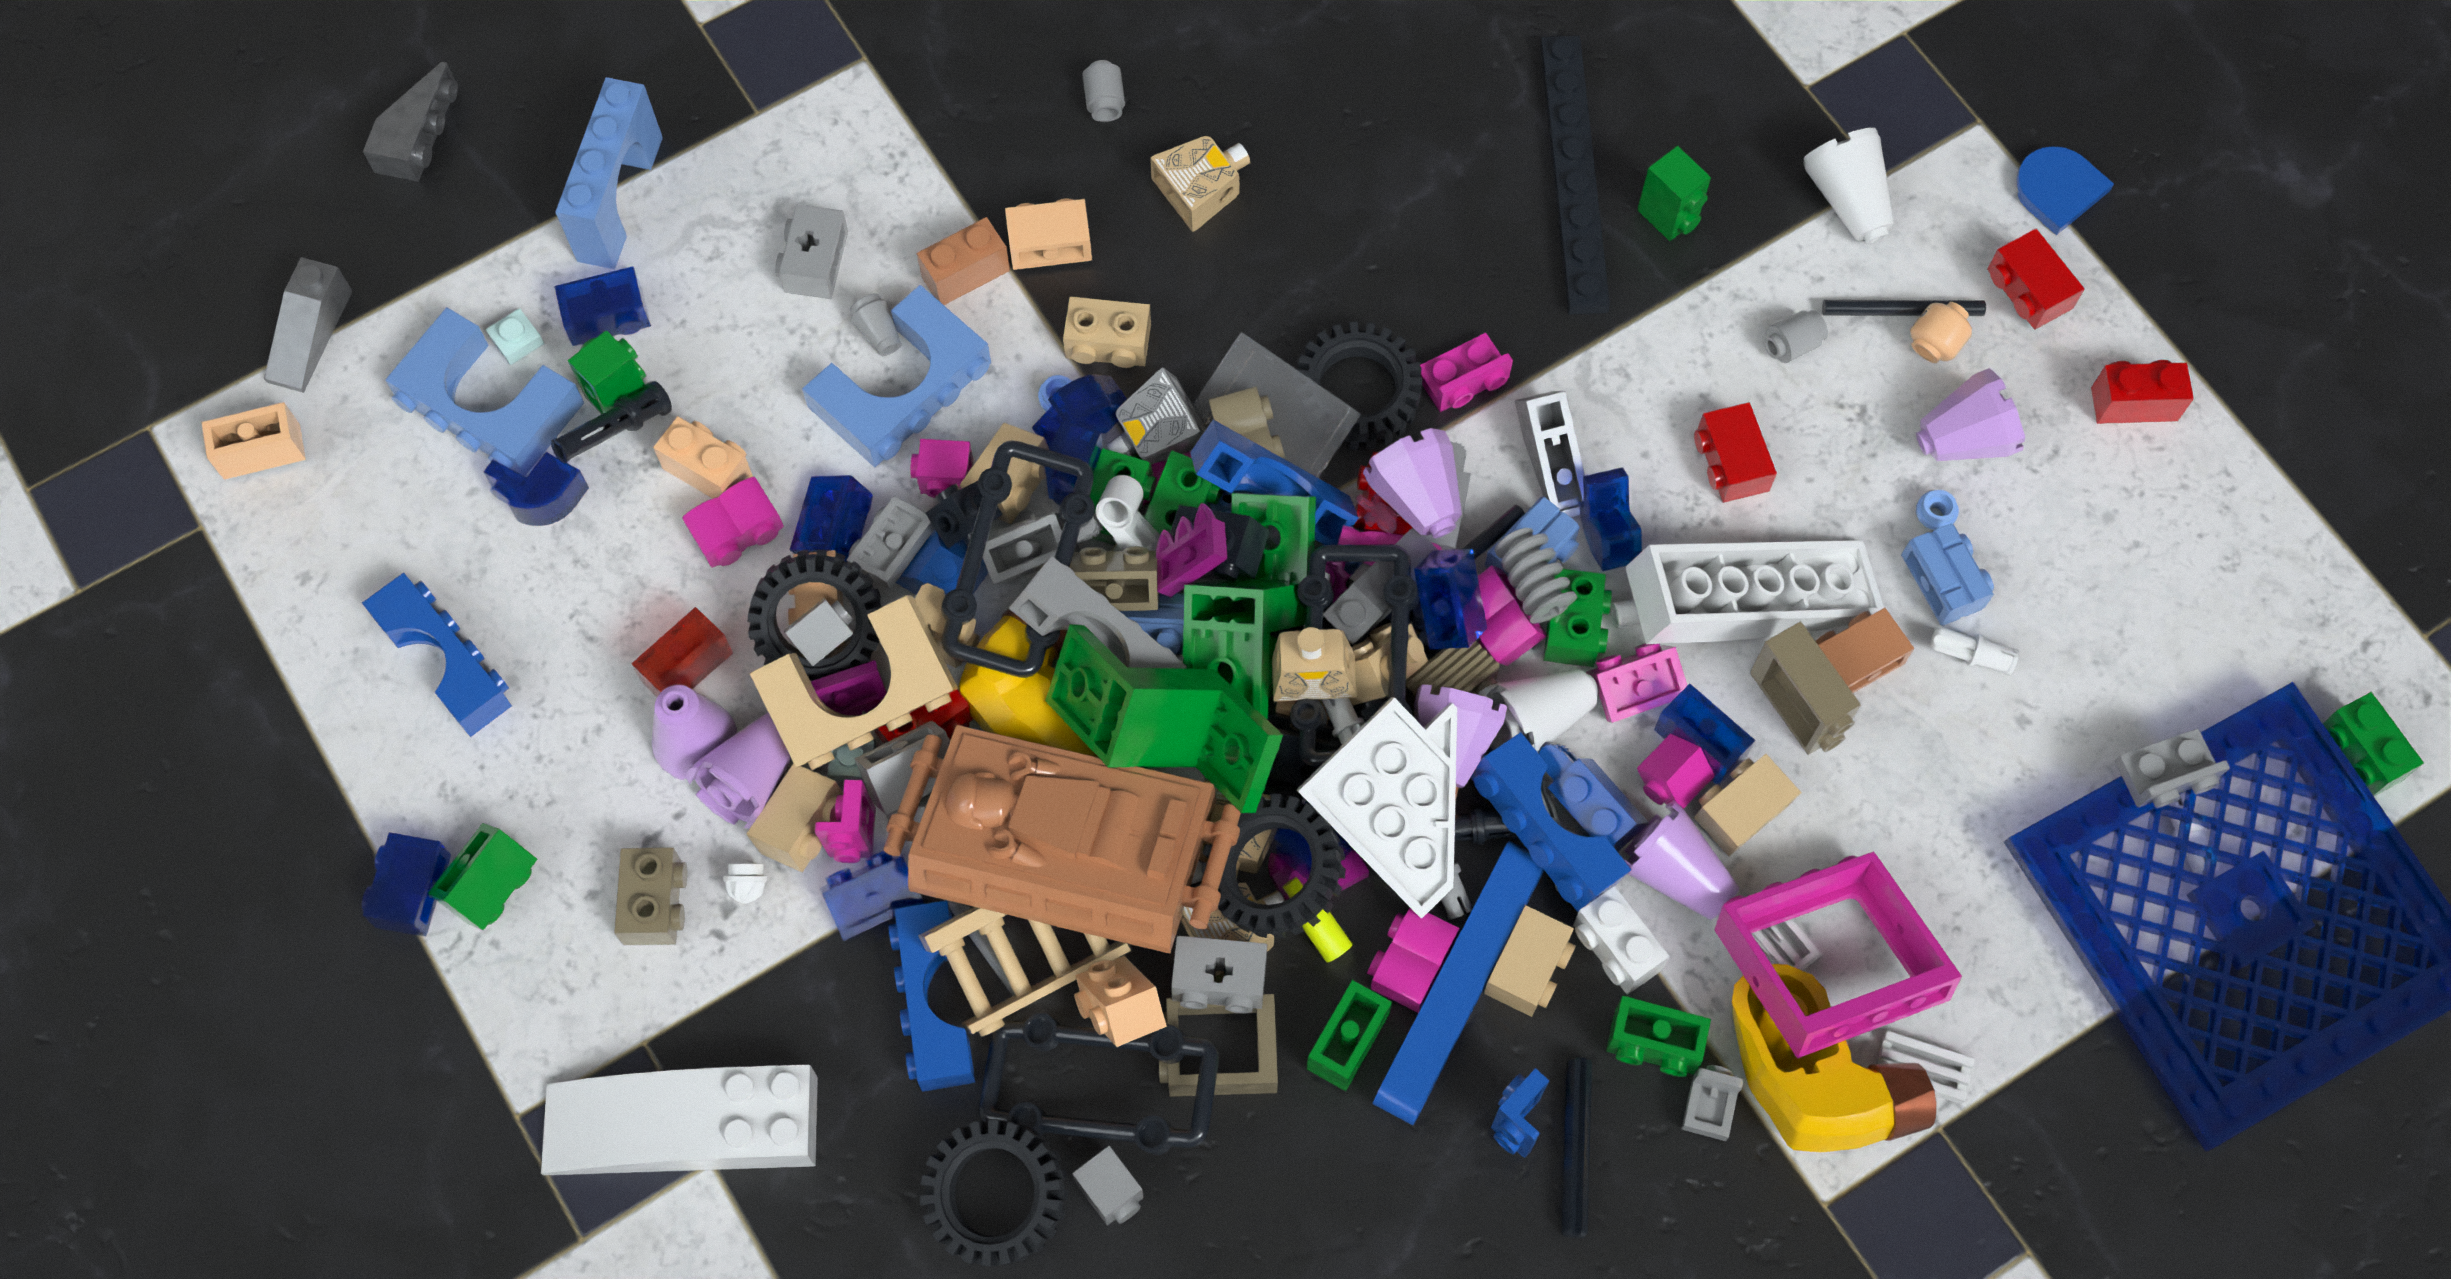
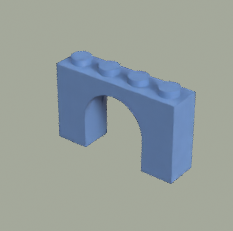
M605 78L555 213L577 262L614 270L618 263L627 238L616 204L617 182L621 164L651 170L663 138L643 84Z
M921 285L891 310L897 332L930 361L929 371L918 387L901 396L878 397L861 389L838 367L831 363L802 388L808 408L874 468L883 460H889L894 457L907 438L913 433L917 434L923 431L929 424L931 417L943 406L948 407L953 404L960 395L961 390L972 380H979L987 372L991 364L988 343Z
M446 307L385 379L394 394L392 400L408 413L416 410L424 415V420L437 431L444 433L447 429L457 435V441L468 450L476 453L480 449L488 454V459L504 472H509L512 469L525 477L551 445V440L557 438L584 404L576 384L542 365L518 396L506 406L491 412H472L455 404L457 386L462 377L489 345L478 325Z

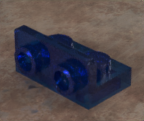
M852 475L811 476L789 550L793 554H798L799 551L808 550L809 553L817 552L818 549L835 550V552L844 555V561L847 562L851 547L858 539H861L865 522L871 509L872 493Z
M883 850L868 857L865 860L868 866L853 873H851L849 868H845L825 878L827 885L821 887L820 891L843 941L894 918V909L924 904L919 893L909 891L908 866L902 854L900 856H892Z

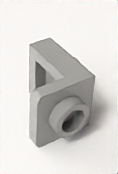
M1708 1065L1706 1069L1699 1068L1692 1077L1681 1129L1726 1141L1729 1138L1737 1095L1742 1089L1743 1079L1734 1077L1733 1071L1725 1067Z

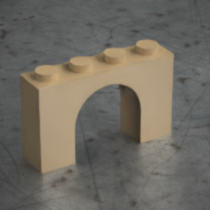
M906 595L867 615L888 656L891 666V681L887 694L881 703L864 715H844L826 706L816 694L796 653L787 654L749 673L796 768L808 763L812 771L834 760L833 750L847 744L850 751L874 740L871 734L872 731L884 725L887 726L889 732L913 721L910 712L924 705L927 711L931 712L952 701L948 693L958 689L912 595Z

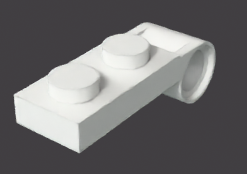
M1126 475L1115 476L1108 482L1096 506L1097 519L1114 537L1113 540L1118 544L1121 551L1133 546L1145 547L1149 551H1156L1160 534L1138 511V507L1143 499V489L1138 481Z

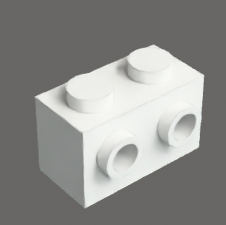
M1615 886L1579 910L1573 924L1575 932L1587 949L1594 951L1603 963L1602 966L1607 976L1614 984L1620 985L1627 995L1661 972L1670 957Z

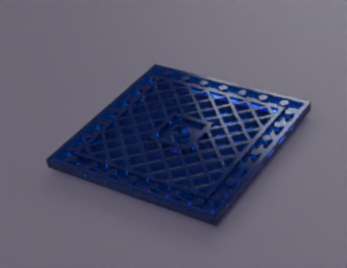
M2294 682L2200 732L2215 763L2226 760L2230 769L2220 776L2218 789L2213 788L2200 794H2195L2193 789L2179 793L2180 795L2185 793L2183 809L2171 805L2155 808L2153 802L2137 808L2123 777L2120 776L2004 841L2011 855L2206 1152L2451 1010V905ZM2277 742L2280 748L2272 746V744ZM2256 754L2253 769L2236 765ZM2267 757L2286 762L2283 778L2265 773ZM2296 772L2299 773L2305 784L2295 782ZM2232 776L2251 782L2248 798L2229 792ZM2262 785L2281 790L2278 806L2260 801ZM2293 794L2311 799L2309 815L2290 810ZM2196 796L2216 801L2213 817L2194 812ZM2227 805L2246 810L2243 826L2224 821ZM2322 808L2331 821L2321 819ZM2150 812L2147 829L2130 824ZM2257 813L2276 818L2273 835L2255 830ZM2161 815L2180 821L2177 837L2158 832ZM2288 822L2307 827L2304 843L2285 838ZM2192 823L2211 829L2208 846L2188 841ZM2318 831L2337 836L2334 852L2316 847ZM2114 832L2111 849L2093 844ZM2222 833L2241 838L2238 855L2219 850ZM2125 835L2144 840L2142 857L2122 852ZM2252 842L2270 846V858L2264 850L2250 858ZM2156 844L2175 849L2172 866L2153 861ZM2348 845L2358 859L2347 856ZM2283 850L2302 855L2299 872L2280 867ZM2078 852L2077 862L2075 864L2071 856ZM2186 853L2205 858L2202 875L2183 870ZM2089 855L2109 860L2106 878L2086 872ZM2314 859L2332 864L2330 881L2311 876ZM2217 861L2235 866L2214 878ZM2119 864L2139 869L2136 886L2116 881ZM2345 868L2363 873L2360 890L2342 885ZM2150 872L2170 878L2167 895L2147 890ZM2181 881L2199 886L2186 894L2190 902L2178 899ZM2285 881L2297 884L2295 895ZM2374 883L2383 896L2373 894ZM2090 886L2103 889L2101 902ZM2309 888L2328 893L2325 910L2306 905ZM2114 892L2134 898L2131 916L2111 910ZM2340 897L2358 902L2356 919L2337 914ZM2242 900L2253 901L2259 907V921L2249 920L2243 915L2241 911ZM2145 901L2164 907L2161 924L2142 919ZM2371 906L2389 910L2386 928L2368 923ZM2176 910L2195 916L2192 933L2173 928ZM2311 919L2323 922L2320 939L2303 935V933L2316 926ZM2401 921L2410 934L2399 932ZM2115 923L2128 927L2126 940ZM2205 925H2207L2216 940L2203 937ZM2335 926L2354 931L2351 948L2333 943ZM2139 930L2159 936L2156 954L2136 948ZM2366 935L2384 939L2382 957L2364 952ZM2170 939L2190 945L2187 963L2167 957ZM2287 943L2284 960L2266 955ZM2397 943L2415 948L2413 966L2395 961ZM2299 946L2318 951L2315 969L2297 964ZM2201 948L2221 954L2218 972L2198 966ZM2330 955L2349 960L2346 978L2328 973ZM2427 960H2429L2432 966L2426 969ZM2141 962L2154 965L2151 978ZM2231 963L2237 971L2251 963L2249 980L2230 976ZM2362 964L2380 969L2377 987L2359 982ZM2263 966L2282 971L2280 989L2261 985ZM2165 969L2185 974L2181 992L2162 987ZM2393 973L2410 978L2391 989ZM2295 975L2313 980L2311 998L2292 994ZM2196 978L2215 983L2212 1001L2193 996ZM2326 984L2344 989L2342 1008L2323 1003ZM2227 987L2246 992L2243 1010L2224 1005ZM2357 993L2375 998L2355 1010ZM2258 996L2277 1001L2275 1019L2255 1014ZM2166 1000L2179 1004L2177 1017ZM2290 1005L2309 1010L2306 1029L2287 1023ZM2191 1007L2210 1013L2207 1031L2188 1026ZM2321 1014L2339 1019L2318 1032ZM2222 1016L2241 1022L2238 1041L2219 1035ZM2253 1025L2272 1031L2269 1050L2250 1044ZM2285 1035L2303 1040L2282 1052ZM2191 1039L2205 1043L2203 1056ZM2217 1046L2236 1052L2233 1071L2214 1066ZM2248 1056L2267 1061L2245 1074ZM2217 1078L2229 1081L2230 1083L2222 1086Z

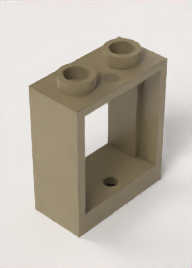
M1800 621L1765 641L1750 674L1807 755L1820 748L1824 752H1828L1841 744L1846 738L1844 732L1855 724L1853 718L1861 704L1803 623Z
M1263 994L1262 1009L1253 1008L1252 1012H1250L1256 1013L1258 1072L1217 1074L1214 1095L1277 1093L1278 1076L1274 994ZM1166 998L1167 1012H1163L1166 1024L1173 1025L1179 1029L1178 1015L1233 1014L1234 1012L1226 1010L1223 1005L1207 1004L1205 1009H1189L1181 1006L1178 1001H1172V998ZM1159 1060L1160 1083H1169L1170 1097L1196 1095L1199 1074L1180 1075V1061L1176 1064H1167Z

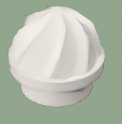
M728 864V876H723L728 895L740 903H750L762 896L765 883L768 882V876H763L764 864Z

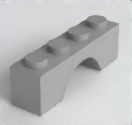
M1053 556L1049 558L1009 607L1012 612L1042 636L1057 630H1068L1069 624L1085 625L1126 667L1182 669L1187 667L1176 658L1171 650L1161 646L1144 632L1137 622L1128 619L1111 605L1104 595L1094 591L1078 578L1071 568L1061 564Z

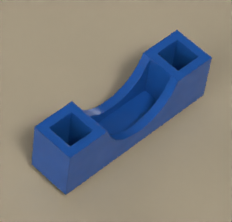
M1214 419L1190 452L1196 475L1231 494L1235 490H1243L1258 494L1316 496L1315 540L1324 545H1337L1342 526L1353 527L1358 520L1357 512L1348 494Z
M403 572L363 601L362 604L397 648L413 644H426L437 647L444 652L446 658L445 673L435 694L466 733L472 737L512 707L504 695V692L510 688L494 668L488 673L482 668L479 663L485 658L470 639L464 643L458 639L455 633L460 630V627L445 609L439 614L430 604L435 602L436 598L421 580L413 584Z
M1520 732L1484 756L1471 775V779L1474 781L1478 792L1487 798L1502 816L1505 826L1515 833L1529 850L1532 860L1539 867L1543 868L1556 884L1562 898L1571 903L1579 913V910L1616 886L1632 869L1604 835L1595 837L1579 836L1565 830L1554 821L1546 810L1541 795V783L1548 765L1522 732Z
M948 901L894 909L896 924L889 925V935L892 950H900L902 966L894 967L897 991L898 993L905 992L907 1009L900 1010L903 1035H911L913 1052L906 1053L909 1079H917L922 1092L975 1083L970 1041L966 1029L945 1023L931 1011L928 1004L930 982L936 971L948 959L946 955L941 956L939 951L934 953L927 952L918 935L952 918Z

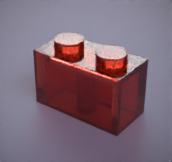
M694 607L633 661L631 665L640 681L658 697L664 689L674 685H683L694 689L733 652L724 633L698 608Z

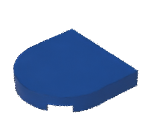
M2045 147L2032 152L2025 158L2017 172V195L2020 202L2056 236L2110 192L2114 185L2113 182L2083 156L2063 147Z

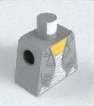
M1161 368L1117 409L1116 417L1125 432L1107 443L1109 450L1131 457L1138 453L1142 460L1154 464L1167 461L1171 450L1180 454L1192 450L1207 428L1177 377L1165 368Z

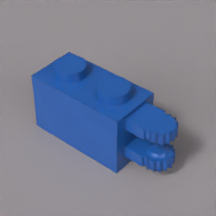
M1545 744V747H1541V750L1538 751L1539 755L1548 765L1547 774L1554 780L1547 788L1591 837L1604 835L1616 851L1619 852L1649 824L1646 818L1593 759L1577 758L1573 752H1569V748H1565V745L1561 746V744Z

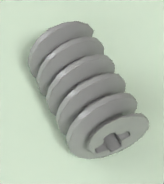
M1523 528L1501 539L1495 546L1494 551L1499 558H1502L1501 565L1509 573L1508 580L1513 587H1517L1515 594L1520 601H1523L1522 609L1527 616H1531L1529 623L1537 624L1548 621L1564 612L1577 599V595L1574 591L1561 592L1570 584L1567 577L1554 578L1562 571V564L1559 562L1547 564L1556 555L1553 548L1540 549L1548 543V536L1546 534L1533 535L1532 528Z

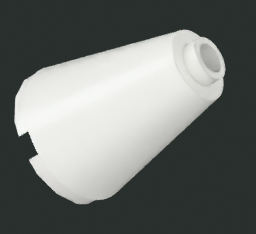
M1865 128L1848 133L1850 139L1837 143L1836 138L1828 141L1807 154L1803 162L1806 172L1856 241L1865 240L1867 245L1888 237V229L1894 225L1881 139L1876 128Z
M1573 669L1492 684L1479 691L1478 695L1494 700L1492 708L1500 703L1507 706L1504 723L1490 744L1491 749L1495 750L1520 732H1522L1537 752L1541 750V747H1545V744L1550 745L1596 706L1599 690L1594 678L1580 669Z

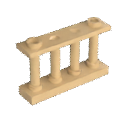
M972 907L918 935L927 952L934 953L939 951L941 956L946 955L975 1014L974 1017L964 1021L962 1025L966 1032L970 1034L979 1032L981 1037L1004 1026L1002 1018L1076 980L1075 975L1087 971L1092 964L1103 960L1112 961L1131 951L1127 943L1117 941L1109 945L1106 938L1084 933L1094 954L1070 966L1051 925L1028 920L1054 972V975L1031 986L1002 928L1005 924L1002 917L1007 914ZM976 930H979L981 936L986 934L1015 993L1014 996L991 1007L962 948L965 945L963 937Z

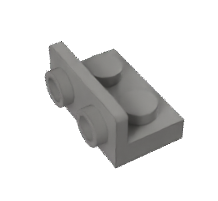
M893 496L886 507L878 510L873 519L872 526L864 537L858 539L853 544L846 561L849 564L855 561L861 566L860 571L864 575L868 573L873 581L891 590L935 528L925 514V511Z
M2198 728L2125 753L2114 760L2137 808L2153 803L2155 808L2164 807L2181 798L2179 793L2189 789H2193L2195 794L2211 790L2220 785L2218 778L2230 769L2226 760L2215 763Z

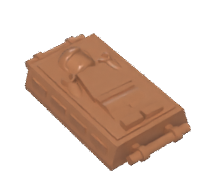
M959 725L955 727L944 759L937 757L942 740L935 735H926L921 750L914 753L910 764L913 771L897 814H892L886 827L889 835L883 848L889 855L900 856L905 841L913 842L908 854L909 891L1169 954L1171 953L1184 907L1193 908L1189 922L1191 926L1198 929L1207 928L1211 912L1216 911L1219 905L1221 894L1218 892L1230 848L1236 845L1239 837L1240 828L1237 824L1241 814L1233 804H1226L1220 821L1210 822L1216 804L1214 784L1136 766L1107 767L1099 757ZM929 777L936 778L921 822H915L914 817ZM1204 841L1213 843L1201 885L1196 888L1191 887Z

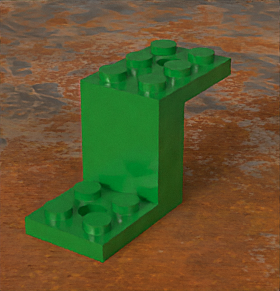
M1232 493L1231 513L1251 516L1266 529L1271 525L1276 527L1280 533L1281 540L1275 549L1270 548L1266 543L1255 579L1238 576L1237 581L1217 579L1184 585L1183 664L1187 666L1185 669H1214L1217 672L1221 662L1228 663L1233 670V680L1230 685L1261 715L1268 719L1270 632L1303 626L1305 624L1306 609L1299 600L1297 590L1299 583L1308 576L1309 560L1315 549L1316 496Z
M1069 624L1045 701L1107 767H1196L1240 813H1256L1283 734L1214 669L1126 667L1085 625Z

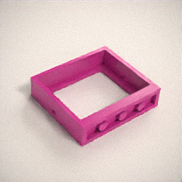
M1874 851L1859 857L1855 855L1848 856L1837 865L1823 870L1811 869L1801 875L1800 878L1783 884L1782 882L1772 883L1761 892L1747 897L1743 895L1735 896L1722 906L1714 929L1797 1058L1951 1000L1962 978L1958 969ZM1854 899L1864 909L1910 978L1805 1016L1752 936V933L1843 900Z

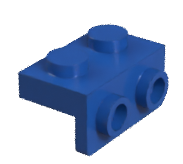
M1536 1068L1527 1078L1518 1074L1502 1093L1503 1097L1498 1102L1500 1107L1491 1126V1129L1496 1132L1493 1136L1494 1139L1504 1150L1512 1155L1518 1152L1524 1158L1531 1152L1540 1134L1524 1118L1540 1101L1549 1083V1080Z

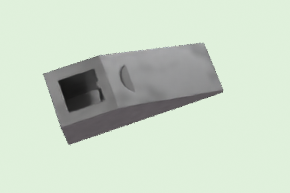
M440 62L376 118L363 150L374 173L419 182L423 169L430 165L435 139L444 130L445 114L449 104L455 101L458 93L457 81L454 79L446 62Z

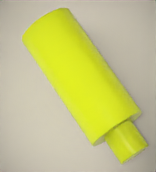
M1295 877L1283 886V889L1292 898L1302 889L1303 885ZM1322 910L1317 915L1321 920L1313 927L1307 922L1302 927L1326 963L1344 954L1353 944L1333 915Z

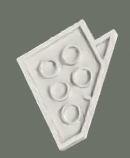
M1391 697L1297 791L1422 919L1453 889L1457 707L1450 702L1423 728L1396 698Z

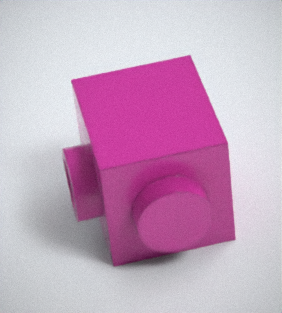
M920 439L919 454H912L910 465L911 478L917 479L920 494H927L935 498L940 492L956 483L961 489V482L973 467L970 441Z
M1669 734L1636 768L1645 784L1643 790L1653 802L1663 805L1675 800L1683 809L1715 777L1701 747L1673 734Z

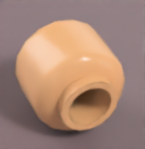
M1949 302L1947 305L1942 303L1930 304L1910 329L1911 338L1913 339L1911 343L1912 348L1922 358L1932 363H1938L1939 360L1950 361L1954 359L1972 336V327L1967 320L1969 317L1968 312L1954 302Z

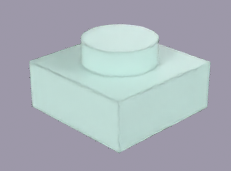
M520 308L485 329L492 342L510 365L544 344L542 337Z
M873 737L874 740L850 751L847 744L833 750L832 753L835 759L828 764V778L834 781L862 780L864 782L854 758L875 749V737Z

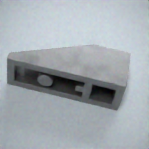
M300 258L284 290L264 377L267 383L302 393L305 392L352 293V289L338 267Z
M1550 391L1515 400L1523 440L1543 497H1546L1559 508L1560 512L1566 513L1569 517L1593 512L1566 391Z
M1414 528L1395 544L1404 548L1410 555L1411 578L1416 584L1445 557L1426 537L1420 535ZM1375 562L1323 614L1336 629L1344 631L1347 640L1353 646L1362 642L1392 611L1386 604L1383 589L1388 579L1394 576V562Z

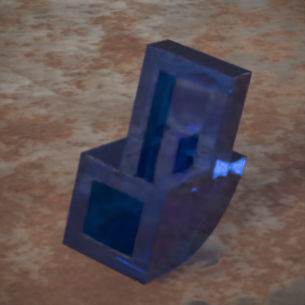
M1087 375L1066 384L1050 396L1048 401L1052 406L1031 428L1036 435L1045 438L1049 450L1066 455L1088 432L1107 434L1119 421L1115 413L1127 398L1111 376Z
M545 452L528 477L519 474L494 459L483 471L492 486L490 492L499 500L508 504L518 522L531 526H545L560 521L572 512L589 489L579 469L568 463H562L557 457L548 452Z
M1621 467L1583 476L1584 501L1579 502V510L1583 531L1590 551L1602 571L1627 566L1642 552L1641 527L1630 512L1629 475Z

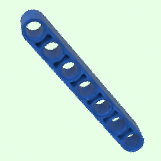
M1508 841L1373 1101V1105L1411 1125L1415 1124L1525 905L1527 906L1544 872V869L1532 860L1529 850L1511 841Z

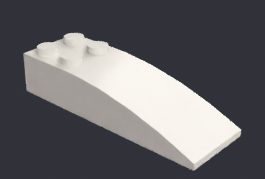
M1863 540L1649 545L1625 567L1646 644L1719 642L1773 637L1800 621L1810 632L1845 626L1865 611H1869L1872 615L1884 608Z
M810 1065L657 1071L547 1084L541 1174L571 1175L815 1166L818 1077Z

